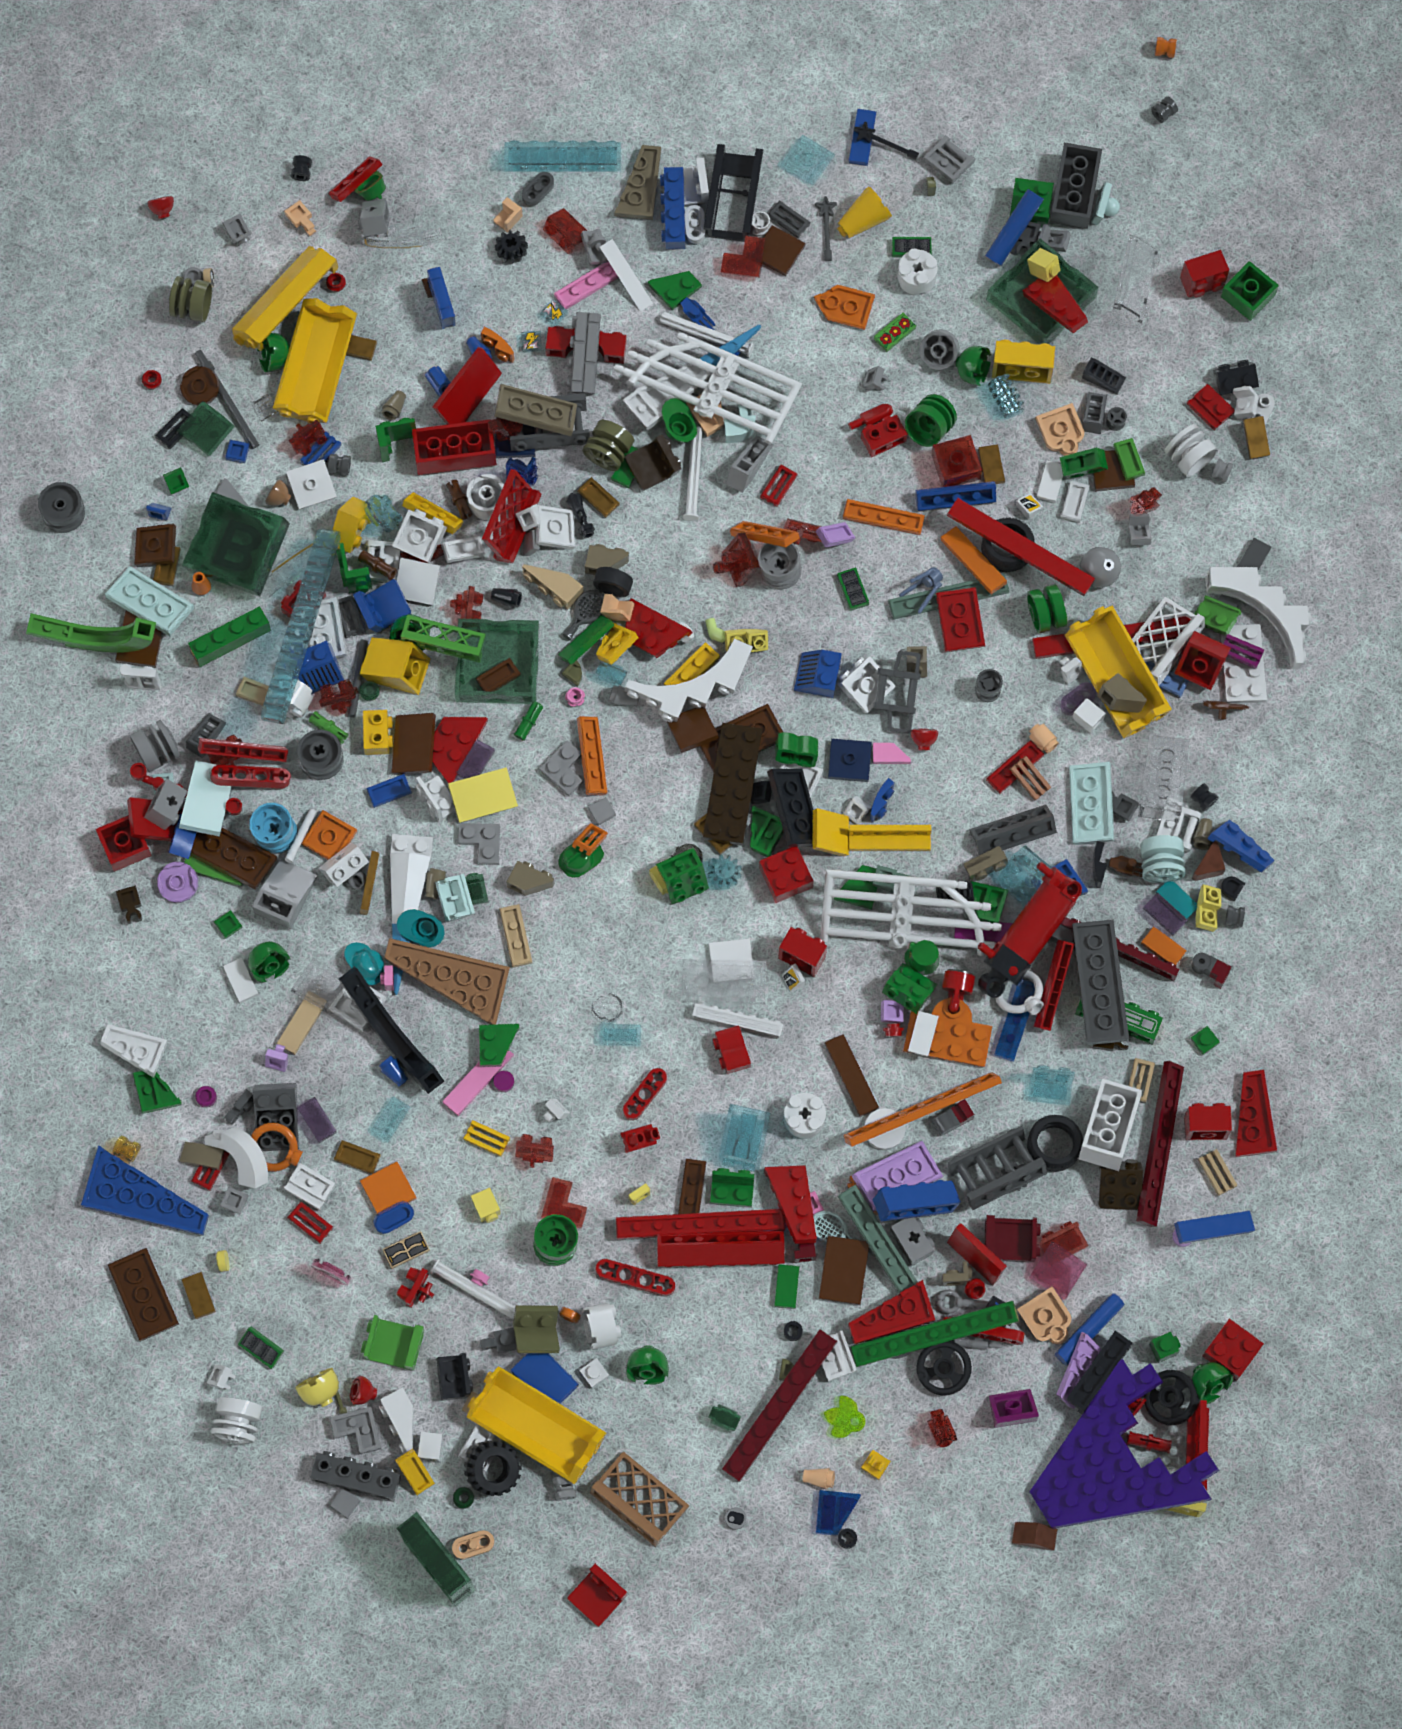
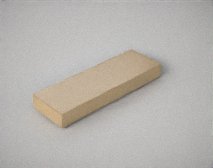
M520 904L499 908L512 968L532 964Z
M308 992L277 1044L285 1046L286 1051L295 1055L327 1004V1001Z

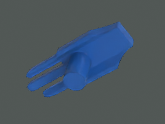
M686 297L680 303L683 307V312L694 323L702 325L699 322L701 320L707 328L714 330L703 317L713 326H715L714 321L705 313V310L696 300Z

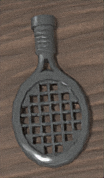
M588 590L577 598L573 610L575 622L564 632L563 636L566 639L571 640L580 625L591 624L603 615L600 612L601 610H599L604 599V594L601 591Z

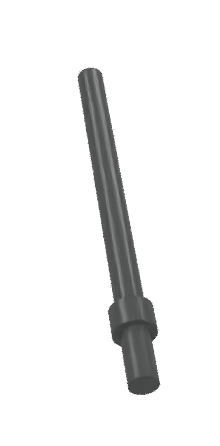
M202 350L196 351L195 355L201 366L207 367L215 373V367L211 361L207 360ZM219 379L220 387L218 393L251 447L255 449L259 446L258 441Z

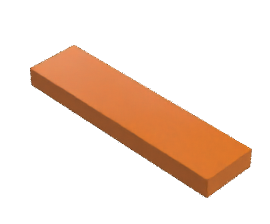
M850 499L846 501L843 519L916 535H921L925 515Z
M742 521L730 529L731 536L787 547L800 539L796 531Z
M957 526L941 536V541L991 595L1007 584V580Z
M579 716L577 718L586 795H606L607 785L598 717Z

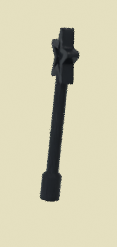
M864 122L862 127H854V131L858 134L857 142L864 139L870 143L871 139L903 152L915 160L919 155V152L912 149L908 150L874 135L876 130L868 128L867 122Z

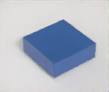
M230 440L225 459L245 464L250 447L249 443Z

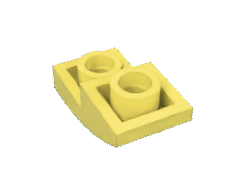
M738 629L725 631L726 651H728L734 639L753 646L751 652L768 650L767 630Z
M1204 884L1201 886L1197 902L1195 927L1212 932L1217 929V910L1221 908V889Z

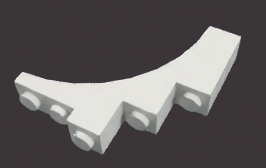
M1210 567L1206 572L1207 593L1223 594L1237 598L1263 614L1281 636L1289 655L1291 669H1299L1306 662V651H1303L1305 640L1303 631L1311 623V614L1308 612V607L1285 606L1286 595L1283 593L1282 586H1260L1261 575L1258 574L1257 567Z
M734 639L726 654L715 666L691 681L676 685L654 686L628 680L624 691L631 698L646 700V703L650 706H660L658 714L661 715L663 720L677 722L686 700L695 708H705L714 687L718 688L717 690L723 694H733L753 646Z

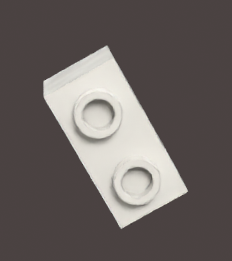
M349 843L320 866L319 869L332 885L338 887L369 863V861L357 845Z

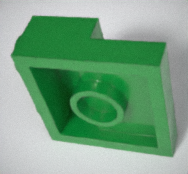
M902 963L886 982L882 993L917 1014L938 984Z

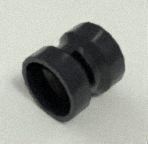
M304 155L294 156L292 162L294 168L291 170V178L296 181H308L310 179L309 169L312 167V159Z
M1205 783L1200 785L1190 796L1193 801L1199 802L1200 808L1203 811H1207L1219 799L1215 793L1209 792V787Z

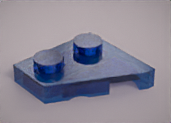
M820 1490L816 1534L837 1536L859 1501L861 1494Z

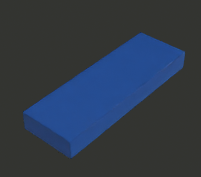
M857 109L855 127H862L864 122H867L868 128L874 129L877 111ZM854 131L849 163L868 166L872 139L870 143L864 139L857 142L858 134Z

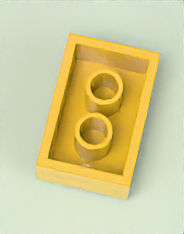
M1006 339L996 341L992 378L1050 384L1054 368L1055 346L1047 343L1040 345L1031 344L1026 341L1017 343Z

